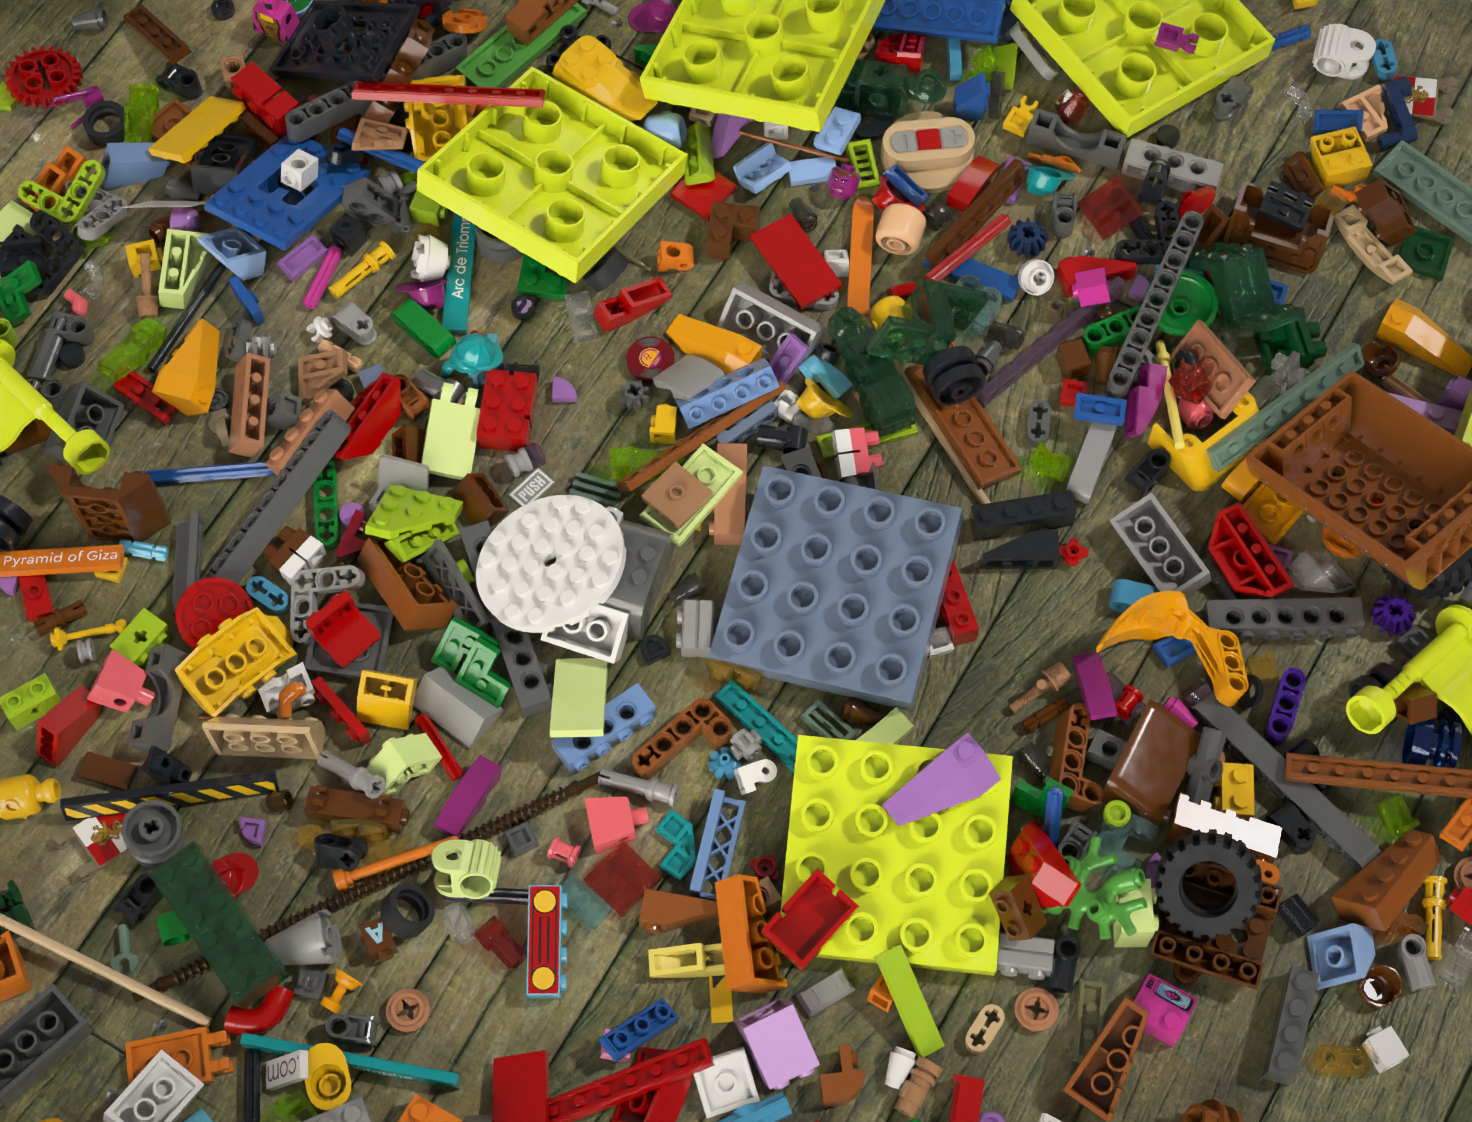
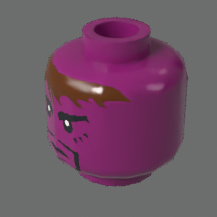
M842 163L841 167L836 166L831 169L826 184L827 189L830 190V195L843 200L855 196L861 179L860 175L854 172L856 167Z

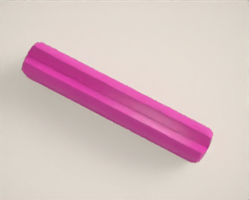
M334 245L329 248L303 299V304L306 308L312 310L316 308L342 256L341 248Z

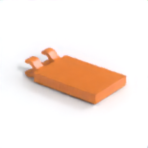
M204 1026L126 1042L128 1084L132 1083L161 1049L203 1082L204 1085L214 1083V1074L234 1072L233 1060L230 1061L229 1057L212 1061L211 1047L230 1046L231 1035L230 1033L227 1034L226 1030L209 1033V1028Z

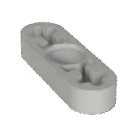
M1017 21L1009 30L1011 37L1045 79L1052 80L1060 72L1059 65L1021 21Z

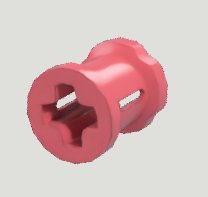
M556 836L549 848L547 859L552 860L554 858L566 863L568 868L572 869L580 855L581 847L578 845L574 847L561 841V838Z

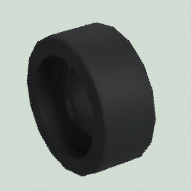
M110 100L97 102L90 106L83 116V126L89 140L97 146L106 147L107 143H122L130 133L131 123L124 107L117 102ZM105 116L120 118L119 125L111 131L98 132L93 128L95 123Z
M612 247L583 276V279L595 292H601L621 275L629 261L616 247Z
M408 883L397 885L386 895L380 905V915L384 924L399 937H417L432 923L435 916L434 905L428 894L418 886ZM396 900H403L411 904L418 914L419 922L406 919L399 912Z

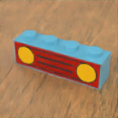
M529 885L528 998H562V991L567 990V975L562 974V964H567V947H562L563 936L568 934V921L563 920V909H568V893H563L562 885Z

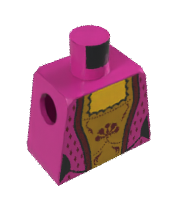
M258 0L252 9L253 30L284 43H287L300 22L293 6L284 0Z

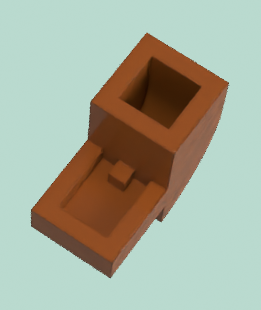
M850 1043L839 1044L838 1055L841 1072L820 1074L819 1081L823 1108L847 1105L854 1101L862 1090L865 1070L853 1071L854 1068H858L856 1051L851 1052Z

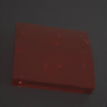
M1118 175L1077 202L1103 241L1144 214Z
M624 841L609 853L583 880L621 917H624L641 897H644L645 889L652 890L662 877Z

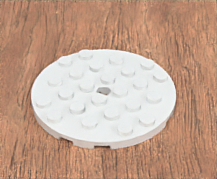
M555 495L532 501L508 515L498 524L486 540L480 552L476 568V584L479 595L487 609L501 623L519 631L543 633L555 631V627L568 623L574 625L590 615L588 612L599 603L603 604L618 585L626 562L623 532L614 516L604 506L586 497ZM555 557L556 562L550 565L549 567H546L544 562L547 563L549 560L554 559Z

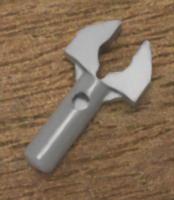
M580 0L582 7L587 10L591 6H597L613 16H616L619 12L618 7L605 0Z

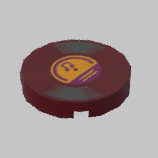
M653 336L636 340L628 349L626 361L628 370L638 381L642 380L644 383H654L653 378L675 363V357L669 343Z

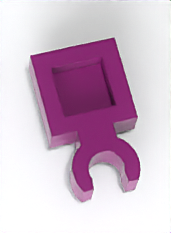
M1161 22L1154 46L1177 52L1180 47L1185 52L1194 54L1196 45L1190 43L1197 44L1199 36L1193 33L1183 34L1184 28Z

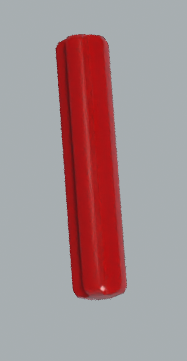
M422 713L414 719L415 724L421 733L427 734L441 754L440 763L451 780L457 781L464 776L463 769L428 715Z

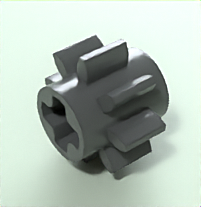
M628 380L626 387H620V393L622 394L620 396V403H626L628 411L631 409L641 411L643 404H649V397L647 396L649 395V387L643 388L642 380L638 382Z

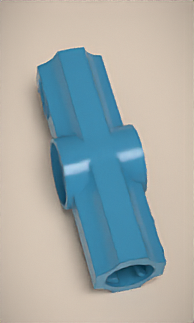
M780 1092L757 1104H746L735 1110L731 1116L718 1122H779L792 1116V1111L783 1092Z

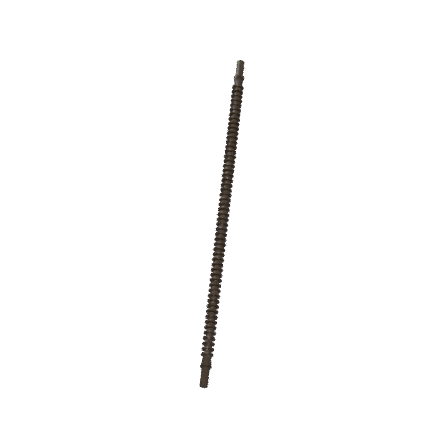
M599 771L580 781L575 780L565 788L559 787L557 792L552 790L551 795L546 793L545 798L538 797L536 802L531 800L532 804L530 805L525 803L524 808L518 806L517 811L510 810L509 815L504 813L502 818L497 816L494 822L489 820L488 825L483 823L481 828L476 826L473 832L468 830L467 835L461 833L459 840H484L486 836L491 838L492 833L498 835L499 830L504 832L505 827L512 828L513 823L519 825L520 820L525 822L526 817L533 818L534 813L540 815L541 810L546 812L547 807L554 808L555 803L561 805L562 800L567 802L569 797L583 794V790L598 784L599 776L605 777ZM432 855L399 865L395 869L390 868L389 872L384 870L382 875L377 873L376 878L372 879L369 877L368 882L362 880V884L359 886L354 884L353 889L349 887L346 892L340 891L338 896L333 894L332 899L326 897V901L323 903L318 901L317 906L311 904L310 909L304 908L302 913L297 911L296 916L290 914L289 919L282 918L281 923L275 921L274 926L268 925L266 930L261 928L260 933L253 932L252 937L246 935V939H238L237 944L231 942L230 947L225 945L222 951L217 949L215 954L210 952L209 957L205 958V956H202L201 961L195 959L194 964L187 963L186 968L180 966L179 971L172 970L171 975L161 976L156 979V982L147 986L162 993L168 991L175 984L180 986L181 981L185 980V982H188V978H196L197 973L203 975L204 970L209 972L211 970L210 967L214 966L217 968L218 963L224 965L225 960L229 959V961H232L233 956L239 958L240 953L247 954V950L251 949L253 951L256 945L261 947V943L265 942L266 939L318 910L327 909L333 913L335 908L341 909L343 904L348 906L349 901L356 902L357 897L363 899L364 894L369 896L370 891L377 892L378 887L384 889V885H392L391 882L393 880L398 882V878L403 877L405 879L408 873L413 875L414 870L420 872L421 867L426 869L427 864L431 863L433 865ZM135 992L132 993L136 1003L145 999V997Z

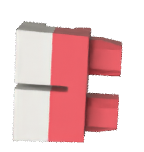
M863 427L834 430L832 432L834 456H837L835 462L838 481L853 475L866 476L872 462L875 463L876 470L883 467L881 454L869 455L867 448L879 445L878 431H865Z

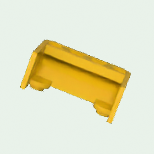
M1247 392L1232 410L1237 417L1203 443L1192 434H1183L1185 447L1176 449L1174 440L1156 423L1152 427L1147 444L1153 450L1161 448L1168 451L1171 457L1169 467L1192 490L1198 492L1205 491L1237 467L1256 447L1251 448L1220 472L1213 470L1206 451L1259 412L1254 397Z

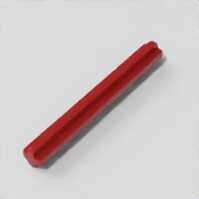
M1000 214L925 275L926 283L932 286L938 284L1011 224L1010 217Z

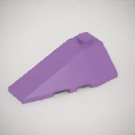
M718 113L712 135L713 159L724 156L740 137V128L744 127L749 121L752 122L753 119Z
M967 732L882 804V806L900 827L965 801L979 798L997 784L1001 778L987 754Z

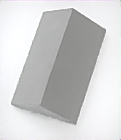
M438 667L424 674L416 690L413 707L421 713H426L430 720L471 750L504 712V709L502 707L496 708L454 682L457 677L455 672L451 673L442 667Z

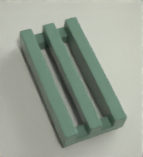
M580 472L576 473V478L573 480L569 495L586 497L604 507L618 508L624 491H620L615 482ZM578 488H579V489H582V490H586V491L592 492L593 494H597V495H600V496L603 495V496H607V497H610V498H614L615 500H614V501H611V500H608V499H604V498H601V497H597V496H594V495H591V494H587V493H584V492H580V491H577V490H578Z
M819 698L800 718L820 737L833 738L810 718V715L837 739L851 740L857 734L855 730ZM819 708L847 735L844 737L836 728L833 727V725H831L815 710Z

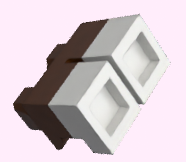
M285 526L278 535L279 540L284 544L279 549L273 544H268L262 552L264 558L269 562L272 571L281 575L290 586L293 577L298 571L308 570V568L313 569L326 555L323 543L300 528L295 531L288 526Z

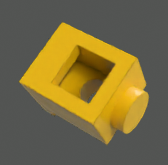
M154 239L125 246L129 267L134 278H138L139 274H141L140 254L142 253L150 254L151 272L162 269L161 262H163L164 254L161 247H156Z
M669 404L657 405L656 415H651L650 443L675 444L677 407Z

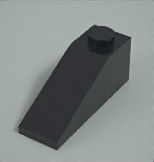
M1041 528L985 552L981 559V569H1057L1060 560L1058 531Z

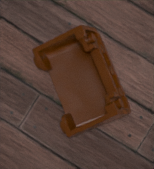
M1243 181L1224 238L1225 247L1231 252L1302 274H1310L1316 271L1329 238L1336 209L1325 205L1313 207L1306 225L1300 234L1257 215L1263 200V191L1259 186Z
M1149 699L1103 790L1104 797L1101 802L1106 805L1113 800L1125 802L1131 810L1132 818L1156 830L1161 822L1166 824L1173 811L1168 807L1187 771L1189 759L1197 753L1201 734L1162 705Z

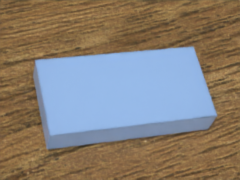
M819 157L791 161L792 169L788 171L791 186L828 181L831 169L836 167L835 160Z

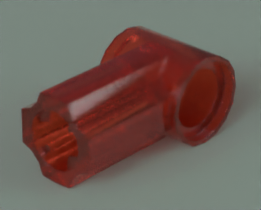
M495 915L473 933L479 943L488 952L492 951L509 971L520 966L527 957V953L509 935L508 929Z

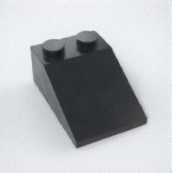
M220 134L211 139L208 145L200 150L191 165L193 192H199L204 195L215 194L247 168L253 161L257 138Z

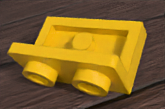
M1222 762L1223 773L1221 778L1213 784V787H1217V796L1213 798V810L1222 811L1229 809L1235 811L1240 816L1239 818H1253L1255 815L1254 766L1251 764Z

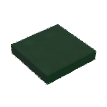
M1415 226L1417 232L1403 239L1398 255L1413 270V273L1442 281L1455 238Z

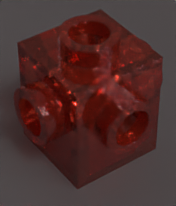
M1184 362L1180 364L1168 380L1174 388V394L1178 398L1198 405L1214 386L1205 375L1206 371L1200 365H1190Z

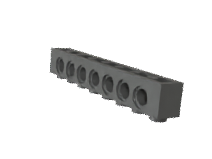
M488 520L459 529L475 580L479 552L495 529H491ZM485 606L495 638L500 640L498 646L501 650L500 652L511 684H513L512 686L523 718L552 709L553 687L551 683L546 684L544 676L548 674L543 660L538 662L536 653H539L536 639H530L528 632L519 631L501 623ZM515 636L522 638L517 643L510 642L511 638ZM522 659L530 660L527 665L518 664ZM531 681L538 683L534 688L526 687V684Z

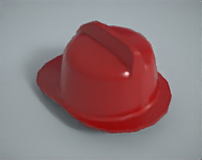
M883 175L880 176L881 185L873 195L872 202L882 211L887 206L896 203L910 205L921 212L925 211L924 204L916 207Z
M238 852L209 862L197 876L196 889L198 895L202 900H207L226 894L235 897L253 887L258 879L259 869L257 862L253 857Z

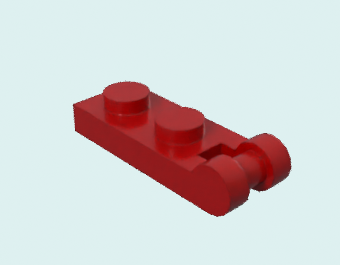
M130 368L112 385L114 390L152 415L164 426L171 421L170 417L174 413L179 412L177 408L152 392L154 387L152 383ZM162 403L167 405L163 411L159 409Z

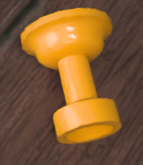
M335 968V980L338 982V985L331 996H324L319 1004L334 1013H340L342 1006L339 1002L348 989L355 990L364 984L340 969Z

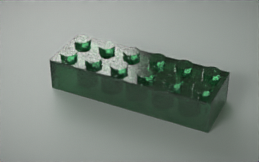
M192 841L149 873L237 1005L244 1009L248 1008L291 976L206 851L195 841Z

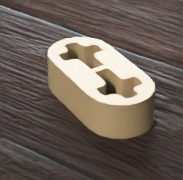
M995 1004L985 1006L968 1030L965 1037V1046L970 1053H984L999 1032L1005 1019L1004 1012L999 1006ZM992 1012L996 1013V1020L999 1022L993 1021L989 1028L984 1026L988 1018L985 1014L991 1015ZM980 1031L984 1032L985 1034L982 1038L984 1045L978 1044L977 1047L973 1046V1039L970 1037L976 1038Z

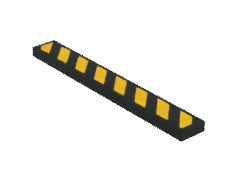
M271 770L60 799V808L65 820L73 821L128 813L131 808L140 802L149 800L164 801L176 807L265 795L279 791L280 788L276 771Z

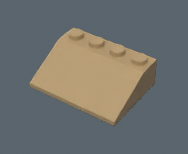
M227 714L225 717H215L202 724V729L217 755L318 759L319 755L322 756L325 728L322 721L316 718L306 717L303 720H293L290 717H277V719H267L261 715L241 718L235 714Z

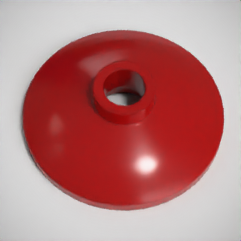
M1203 186L1185 192L1181 197V201L1177 204L1180 221L1183 215L1189 211L1202 214L1215 199L1216 191L1214 188Z

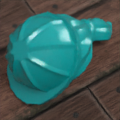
M480 333L465 335L457 341L450 358L443 363L439 376L442 378L448 377L455 369L460 373H475L496 369L502 363V350L490 338Z

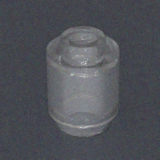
M461 902L447 906L442 912L444 915L443 922L452 941L461 945L473 941L478 929L468 908L463 906Z

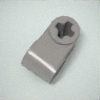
M349 301L331 317L334 324L359 345L367 347L377 341L378 336L374 329L373 320L352 301Z

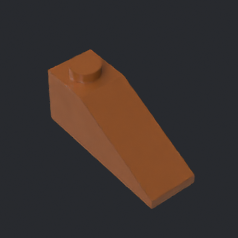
M645 889L639 925L646 932L658 934L660 931L668 932L719 917L717 901Z

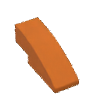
M66 145L54 164L50 162L46 164L35 180V183L63 197L65 195V183L75 179L81 166L88 159ZM33 190L27 192L28 195H32L37 199L40 196ZM54 197L47 198L45 201L46 209L55 204ZM22 200V202L33 208L35 211H41Z

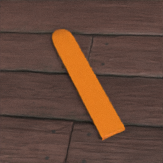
M860 196L856 199L852 211L846 314L868 317L874 207L871 200L866 196Z

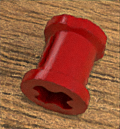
M1131 685L1124 686L1122 689L1123 693L1117 701H1114L1117 716L1125 720L1130 719L1132 716L1131 711L1137 703L1142 702L1144 699L1143 694Z

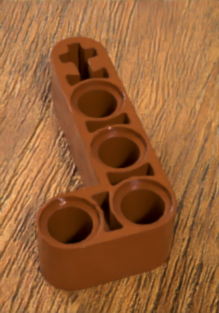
M706 698L695 700L635 752L632 758L634 774L636 777L644 780L651 779L701 734L717 747L728 745L732 738V723L710 700ZM700 710L709 712L706 717L696 715ZM680 727H687L690 729V731L686 734H680L677 732V730ZM717 728L727 730L724 735L714 733ZM661 744H668L670 746V749L667 751H660L658 749V746ZM642 762L643 764H647L649 762V766L647 767L646 765H642L640 767V763Z
M1075 703L1058 717L1048 779L1052 778L1074 790L1066 808L1084 813L1103 800L1104 794L1099 784L1082 777L1091 719L1085 705Z

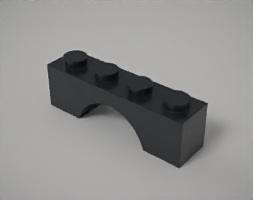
M1071 490L974 505L971 506L969 521L974 541L999 538L1010 529L1029 524L1043 525L1048 529L1073 526L1077 512Z

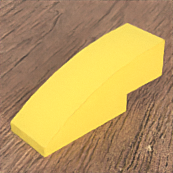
M695 943L648 950L651 978H695L725 975L722 943L711 945Z

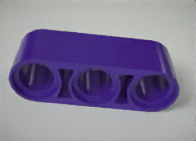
M1288 668L1277 685L1264 729L1265 739L1271 744H1282L1292 730L1306 683L1305 674L1298 668ZM1286 680L1294 681L1297 686H1290ZM1279 703L1288 704L1290 709H1283ZM1272 726H1279L1284 732L1278 733Z

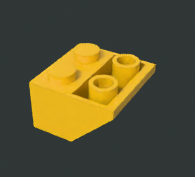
M1356 126L1310 138L1313 168L1326 190L1332 189L1334 185L1343 187L1367 180L1373 164Z
M368 669L362 670L357 695V719L360 722L409 730L418 679Z

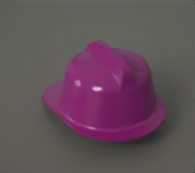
M652 0L651 2L641 3L630 11L628 17L629 24L638 32L665 33L678 8L672 0Z
M448 279L405 282L396 285L394 290L408 292L411 298L424 310L438 309L444 306V284L448 282Z

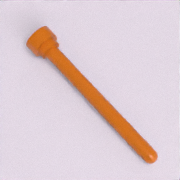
M451 836L352 871L334 870L332 871L334 882L338 891L345 890L351 884H354L355 880L432 855L434 848L440 843L448 840H459V838Z

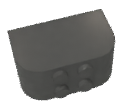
M622 520L619 526L623 532L624 545L626 547L625 567L613 593L601 605L629 613L627 636L642 640L674 554L673 534Z

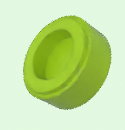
M463 558L457 561L456 564L468 584L476 581L466 560Z
M1120 800L1110 801L1103 811L1105 823L1116 829L1126 826L1131 817L1129 806Z

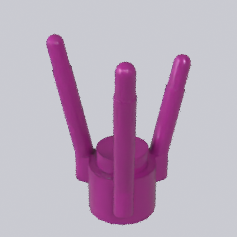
M95 85L85 90L54 97L53 101L56 102L57 107L63 105L59 101L65 100V104L81 99L87 108L97 102L104 101V98L98 86ZM48 104L47 109L52 108V104ZM84 115L77 119L70 127L74 129L81 124Z

